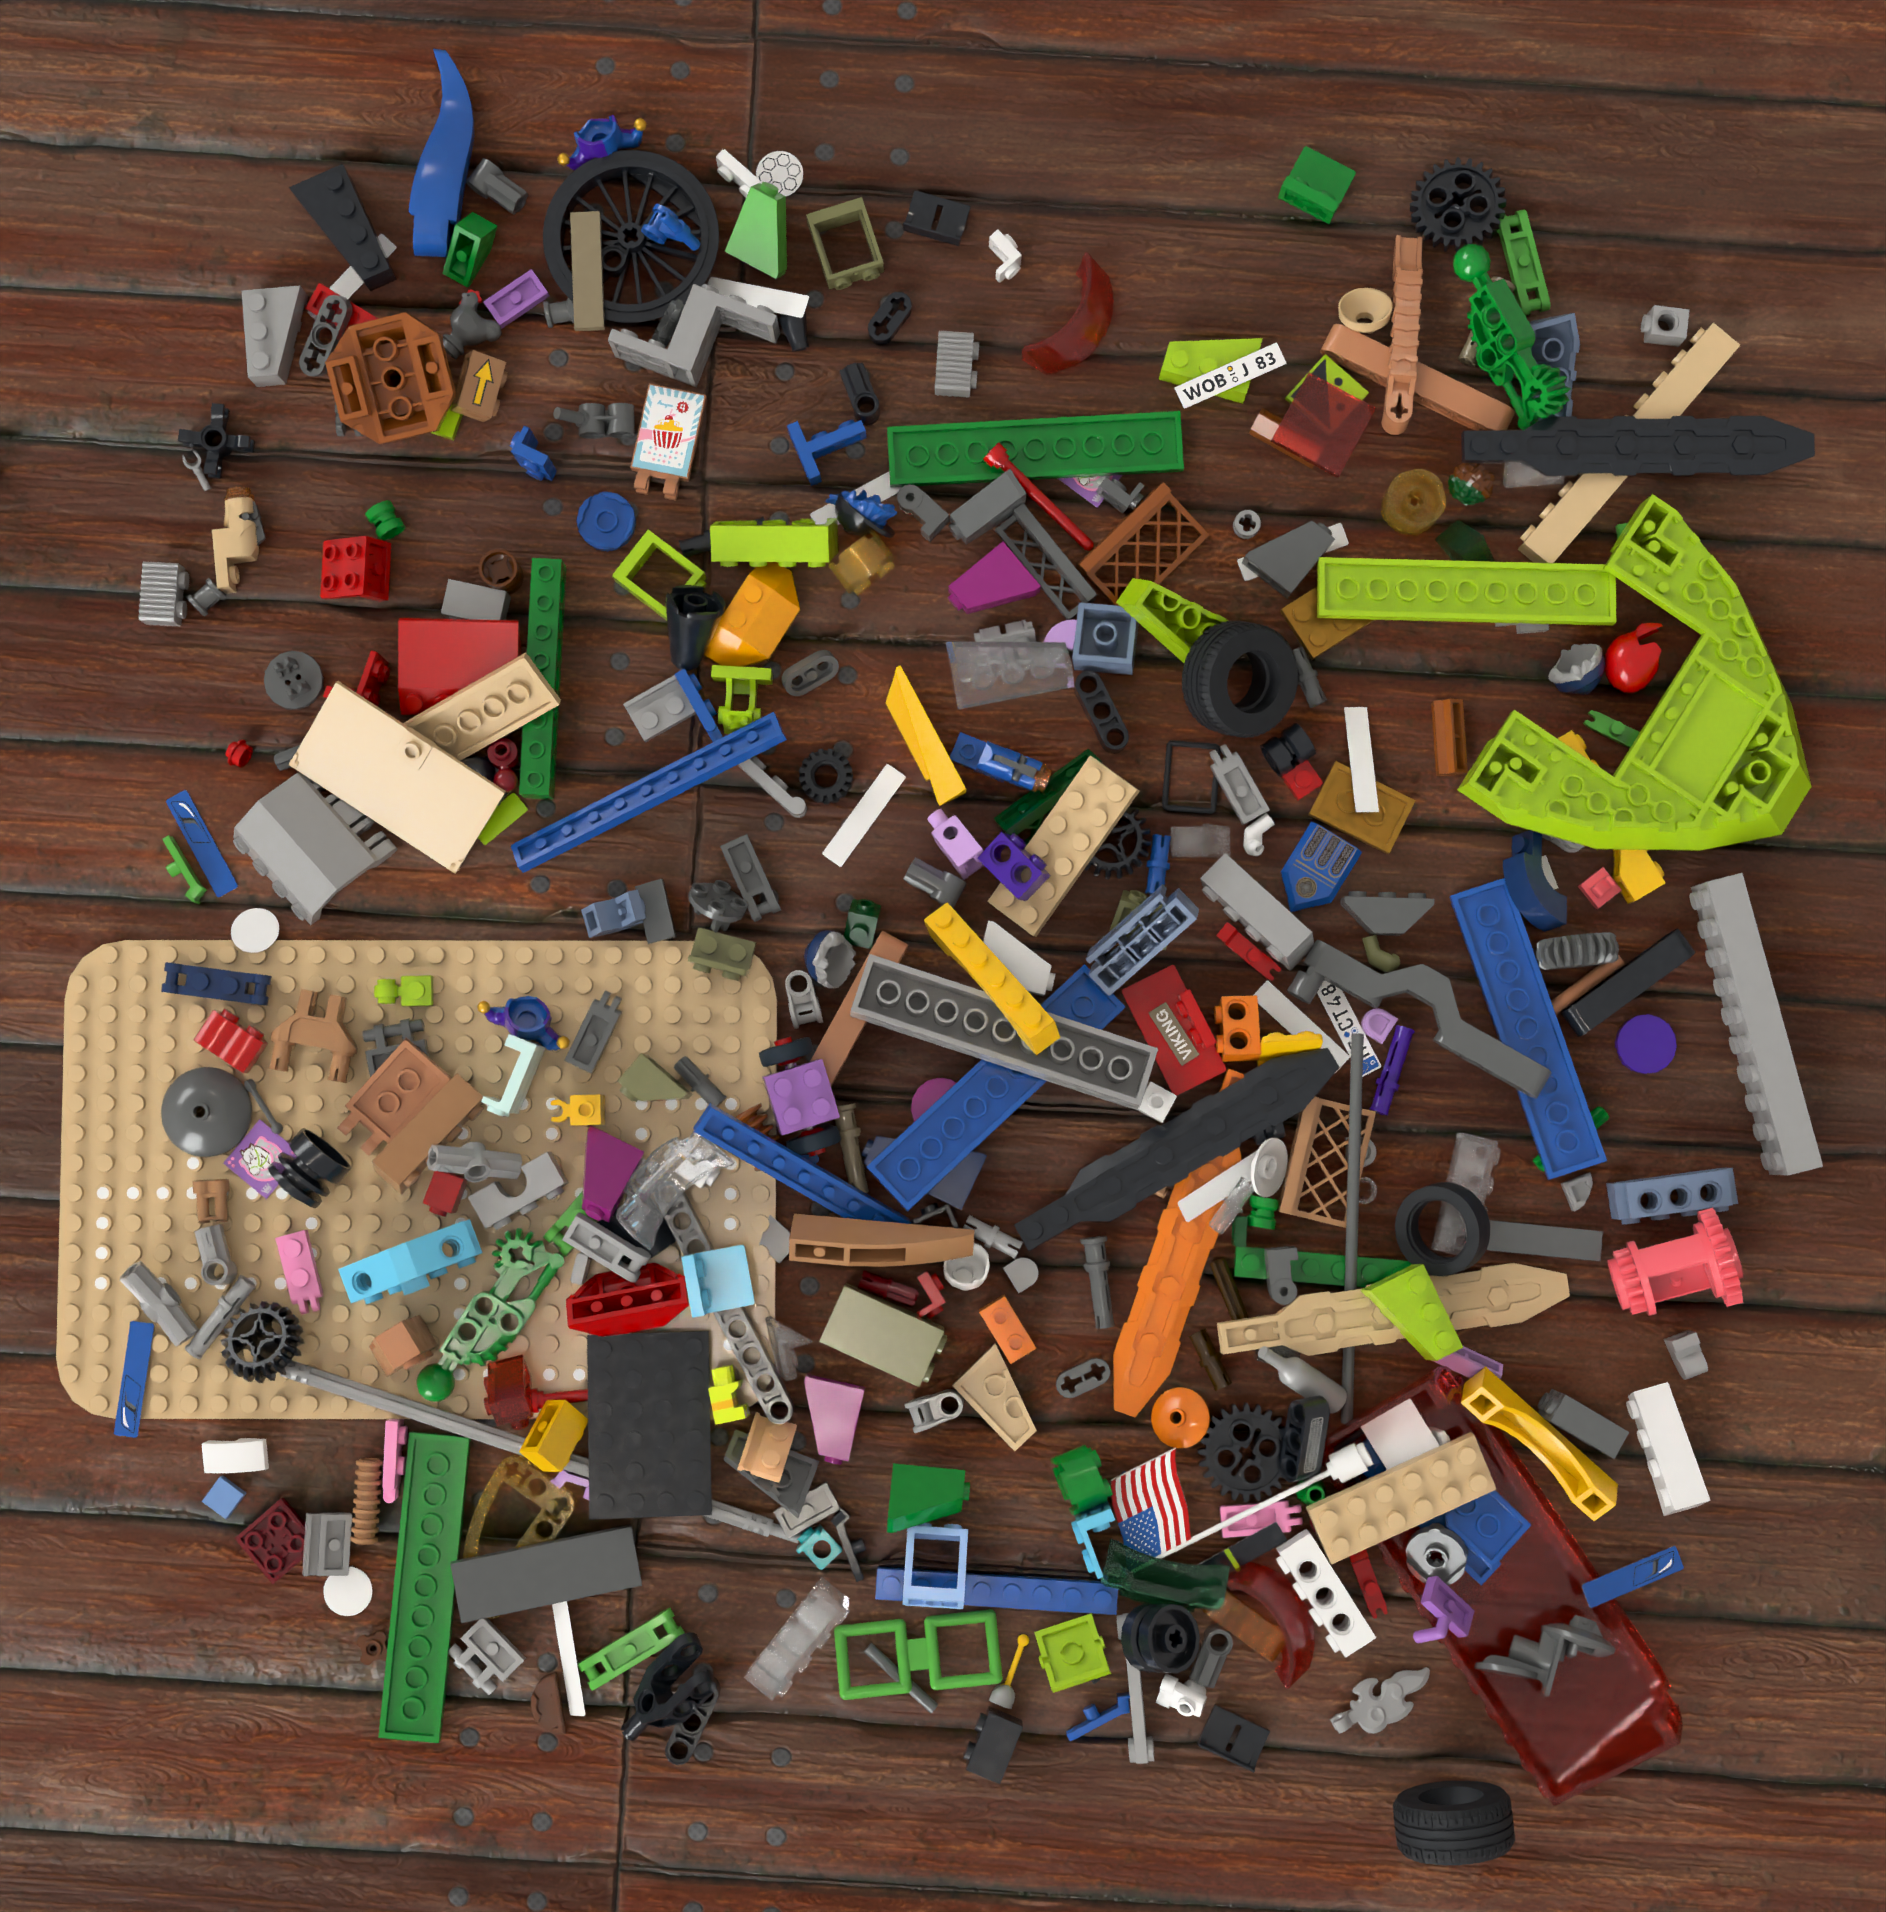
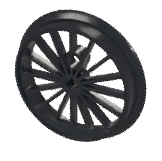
M640 150L616 151L606 157L594 158L572 172L554 194L546 213L543 228L545 258L554 280L564 294L573 301L572 271L569 270L565 255L571 254L572 251L571 245L564 246L565 230L567 228L571 229V223L568 221L570 212H573L578 204L588 212L597 211L582 198L598 186L621 225L619 228L601 214V222L616 232L602 230V237L610 239V241H602L603 285L609 277H619L613 301L604 300L605 319L623 323L645 322L663 317L672 300L680 299L682 304L685 305L693 284L702 287L708 279L716 260L719 245L717 215L708 193L698 179L679 163L665 156ZM628 176L646 186L635 223H633ZM623 177L628 223L623 221L603 186L604 182ZM651 189L663 197L659 203L660 205L666 207L670 202L680 210L675 213L678 219L688 217L699 228V230H691V233L696 238H701L698 255L654 244L657 242L649 239L641 232L643 225L648 224L654 213L652 211L642 224ZM630 237L634 239L635 237H637L638 241L634 242L631 240L628 243L627 238ZM667 238L666 242H668V241H676V240ZM651 251L692 261L695 264L685 278ZM644 255L680 281L681 284L670 293L665 294ZM615 256L621 259V263L617 267L611 268L606 265L607 261ZM637 257L642 261L662 296L661 298L643 303ZM632 258L638 304H619Z

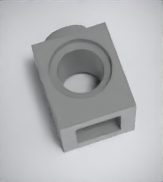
M1654 305L1647 315L1644 314L1642 318L1641 332L1645 333L1644 343L1679 347L1687 338L1690 309ZM1658 321L1666 322L1669 326V331L1662 330L1658 325Z

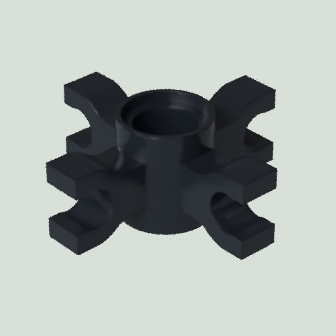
M212 403L211 424L205 426L201 432L179 429L178 441L183 442V446L204 447L207 450L204 473L208 474L209 478L221 479L222 459L228 456L232 450L254 453L255 441L251 440L250 436L229 435L226 432L230 410L226 409L224 404ZM222 436L221 443L216 447H211L213 438Z

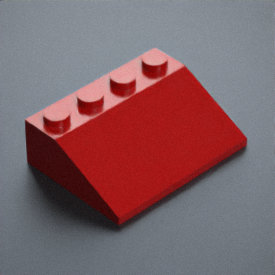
M399 618L398 692L401 714L418 715L522 655L519 621Z

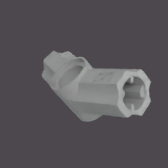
M142 1261L132 1264L120 1276V1281L140 1301L139 1303L144 1313L153 1322H158L176 1347L189 1340L199 1331L180 1305L182 1302L177 1292L165 1282L162 1284Z

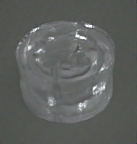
M1361 1177V1185L1369 1184L1370 1187L1367 1192L1370 1195L1367 1198L1361 1196L1359 1203H1370L1377 1195V1186L1370 1178Z

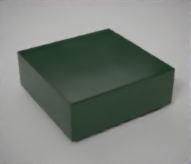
M1234 1216L1232 1218L1231 1244L1235 1247H1246L1248 1221L1246 1216Z

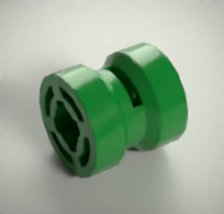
M390 500L377 503L365 513L368 521L375 525V533L379 540L383 541L396 537L406 528L402 519L396 517V509Z
M1250 1195L1249 1205L1252 1211L1247 1215V1225L1275 1230L1277 1221L1274 1218V1211L1279 1209L1280 1200Z

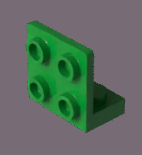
M1305 146L1290 175H1287L1278 198L1330 224L1356 172Z

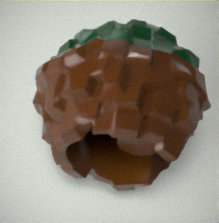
M1462 463L1456 466L1454 473L1449 476L1448 489L1452 497L1465 506L1475 505L1479 502L1483 503L1493 493L1495 475L1479 463Z

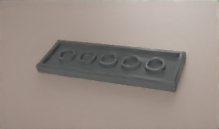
M631 1524L455 1560L450 1563L461 1623L642 1586Z

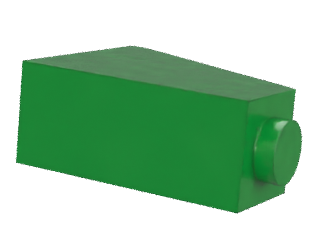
M893 1463L887 1532L894 1533L961 1512L963 1500L969 1501L970 1482H964L965 1470Z

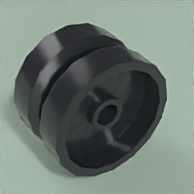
M1142 1604L1135 1607L1126 1616L1122 1626L1121 1644L1128 1662L1137 1670L1177 1674L1187 1670L1194 1662L1198 1653L1200 1641L1198 1625L1191 1612L1183 1606L1174 1604Z

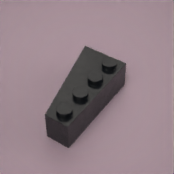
M343 164L289 187L299 203L370 291L397 280L351 176Z

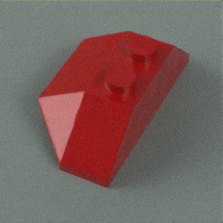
M657 1263L642 1265L639 1270L641 1274L636 1282H630L613 1271L595 1274L574 1295L571 1294L566 1299L569 1329L605 1337L665 1326L689 1306L685 1276L676 1274Z

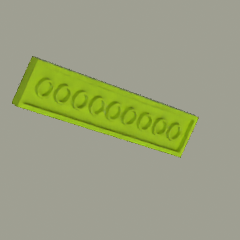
M1319 557L1317 561V618L1613 626L1616 623V577L1603 569L1605 564Z

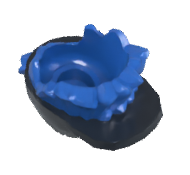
M853 490L850 493L849 491H841L839 494H830L829 498L826 499V503L835 505L837 520L844 527V531L851 532L859 537L867 536L874 531L888 538L894 537L895 531L886 523L888 519L897 515V511L894 510L893 504H882L879 495L874 494L867 497L866 491L862 490L856 496V491Z

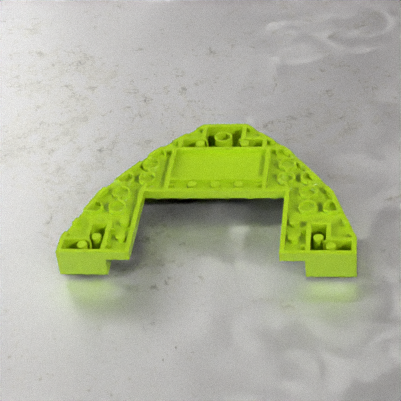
M1655 495L1649 496L1638 506L1610 550L1612 555L1603 569L1701 634L1700 638L1613 776L1516 710H1513L1497 735L1487 742L1457 789L1505 823L1594 849L1702 851L1782 835L1810 790L1811 782L1793 707L1750 610L1737 585L1715 557L1708 552L1700 542L1699 537L1695 532H1692L1677 510Z

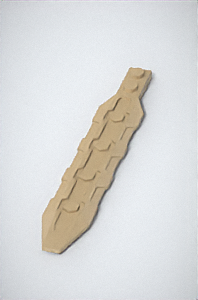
M1517 1263L1482 1267L1478 1271L1449 1276L1429 1275L1455 1330L1486 1325L1496 1327L1522 1323L1570 1296L1567 1274ZM1364 1288L1335 1293L1324 1291L1299 1295L1276 1314L1217 1323L1220 1352L1222 1354L1255 1350L1263 1346L1268 1348L1283 1345L1311 1356L1337 1352L1339 1348L1373 1343L1374 1345L1394 1343L1397 1339L1405 1337L1380 1312V1309L1360 1291Z

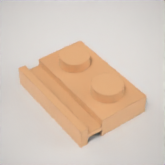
M756 1412L737 1470H746L751 1472L750 1474L779 1483L797 1425L789 1422L774 1424L767 1417L761 1416L760 1413Z

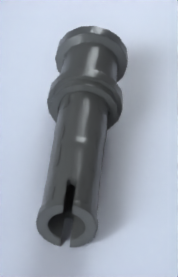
M1092 1236L1080 1239L1081 1244L1084 1245L1086 1257L1084 1269H1086V1272H1089L1096 1329L1115 1326L1107 1272L1110 1269L1109 1266H1111L1106 1256L1105 1242L1107 1241V1236Z

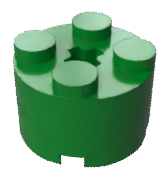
M1082 1445L1050 1459L1052 1464L1058 1465V1467L1053 1468V1472L1064 1500L1070 1499L1071 1504L1074 1505L1069 1508L1073 1516L1108 1502L1107 1497L1113 1495L1109 1482L1106 1478L1103 1479L1097 1469L1102 1467L1095 1449L1092 1450L1091 1447L1087 1448L1086 1445Z

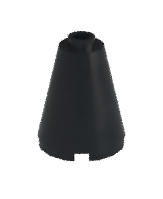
M681 585L672 588V593H667L665 599L671 662L678 669L682 670L685 668L686 671H691L700 666L724 614L726 605L724 599L714 591L710 595L704 593V587Z

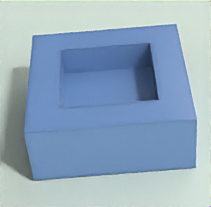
M222 1475L202 1502L227 1519L244 1498L246 1492Z

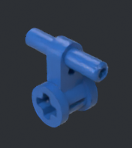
M660 204L654 205L652 209L654 213L648 224H644L641 229L645 236L659 244H664L667 238L680 242L683 241L693 251L700 247V241L691 233L690 227L683 220L678 219V216L667 207Z

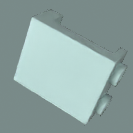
M508 1034L504 1045L521 1053L502 1099L483 1096L481 1101L488 1105L487 1111L502 1117H509L510 1113L519 1114L545 1051V1047L520 1039L511 1034Z

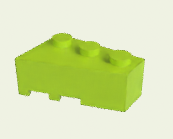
M1263 338L1169 342L1159 380L1176 385L1184 384L1260 350ZM1251 380L1215 396L1243 404Z
M1412 1264L1360 1290L1400 1330V1333L1425 1360L1438 1361L1463 1348L1424 1264Z

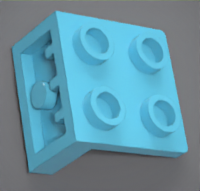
M744 1245L681 1257L692 1318L704 1316L707 1313L749 1306L755 1303Z
M1108 1502L1074 1515L1076 1520L1071 1522L1078 1544L1085 1543L1086 1549L1081 1552L1088 1572H1095L1097 1579L1102 1578L1103 1574L1087 1531L1093 1529V1532H1099L1111 1526L1109 1522L1114 1521L1115 1518Z

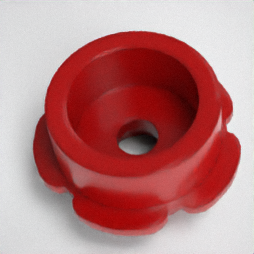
M244 739L232 742L226 750L228 764L230 766L236 765L240 768L249 762L253 754V748L247 745Z

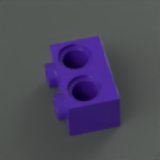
M1001 832L977 859L1018 900L1027 901L1051 876L1045 870L1047 864L1036 854L1031 856L1024 849L1026 843L1015 833L1009 835ZM1009 847L1011 856L1006 862H1003L1001 852L1004 848ZM1029 867L1032 873L1031 878L1024 883L1021 879V873L1025 868Z

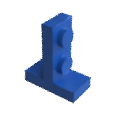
M854 420L846 421L838 426V430L827 433V431L819 432L813 435L809 442H806L798 421L787 425L789 436L811 486L822 482L820 472L814 461L815 459L867 438L862 420L854 422Z

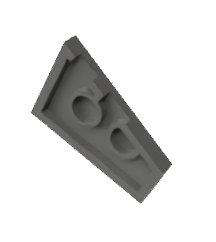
M736 1429L724 1457V1461L735 1470L738 1469L749 1435ZM790 1450L779 1483L750 1474L751 1472L746 1470L737 1471L796 1518H799L820 1461Z

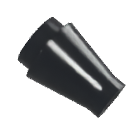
M804 312L802 318L779 314L780 318L778 321L791 346L792 352L809 348L806 312Z

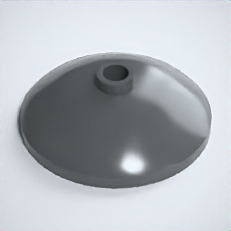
M213 1067L192 1069L179 1076L165 1093L161 1108L162 1124L169 1139L182 1151L200 1157L218 1156L233 1149L245 1137L252 1120L251 1099L242 1082L233 1074ZM200 1106L205 1109V1114L201 1118L197 1115V1109Z

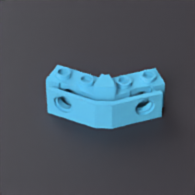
M468 1219L394 1246L338 1270L350 1303L364 1299L367 1305L382 1299V1292L387 1290L389 1295L403 1291L405 1296L430 1286L426 1277L427 1274H429L430 1279L448 1273L446 1267L456 1263L459 1269L476 1262L475 1256L481 1254L482 1250L472 1223ZM444 1243L452 1247V1257H447L443 1253L442 1246Z

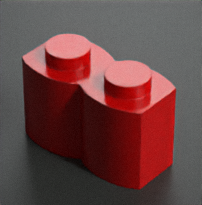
M225 1008L222 1012L213 1010L194 1038V1041L242 1073H249L268 1045L262 1039L265 1034L251 1025L246 1029L238 1023L240 1018Z

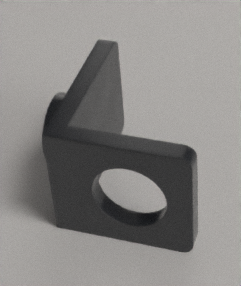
M937 1203L920 1209L921 1216L911 1220L913 1224H916L946 1210L953 1227L959 1228L949 1204L938 1207Z

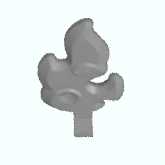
M1424 1667L1418 1671L1402 1670L1395 1673L1391 1678L1382 1682L1380 1696H1374L1372 1692L1374 1686L1378 1683L1377 1678H1367L1359 1682L1352 1690L1354 1694L1359 1696V1699L1357 1701H1350L1351 1709L1330 1718L1334 1729L1340 1734L1358 1722L1362 1729L1374 1734L1382 1731L1387 1724L1403 1719L1414 1706L1413 1702H1406L1404 1700L1405 1696L1416 1692L1426 1684L1430 1675L1429 1668Z

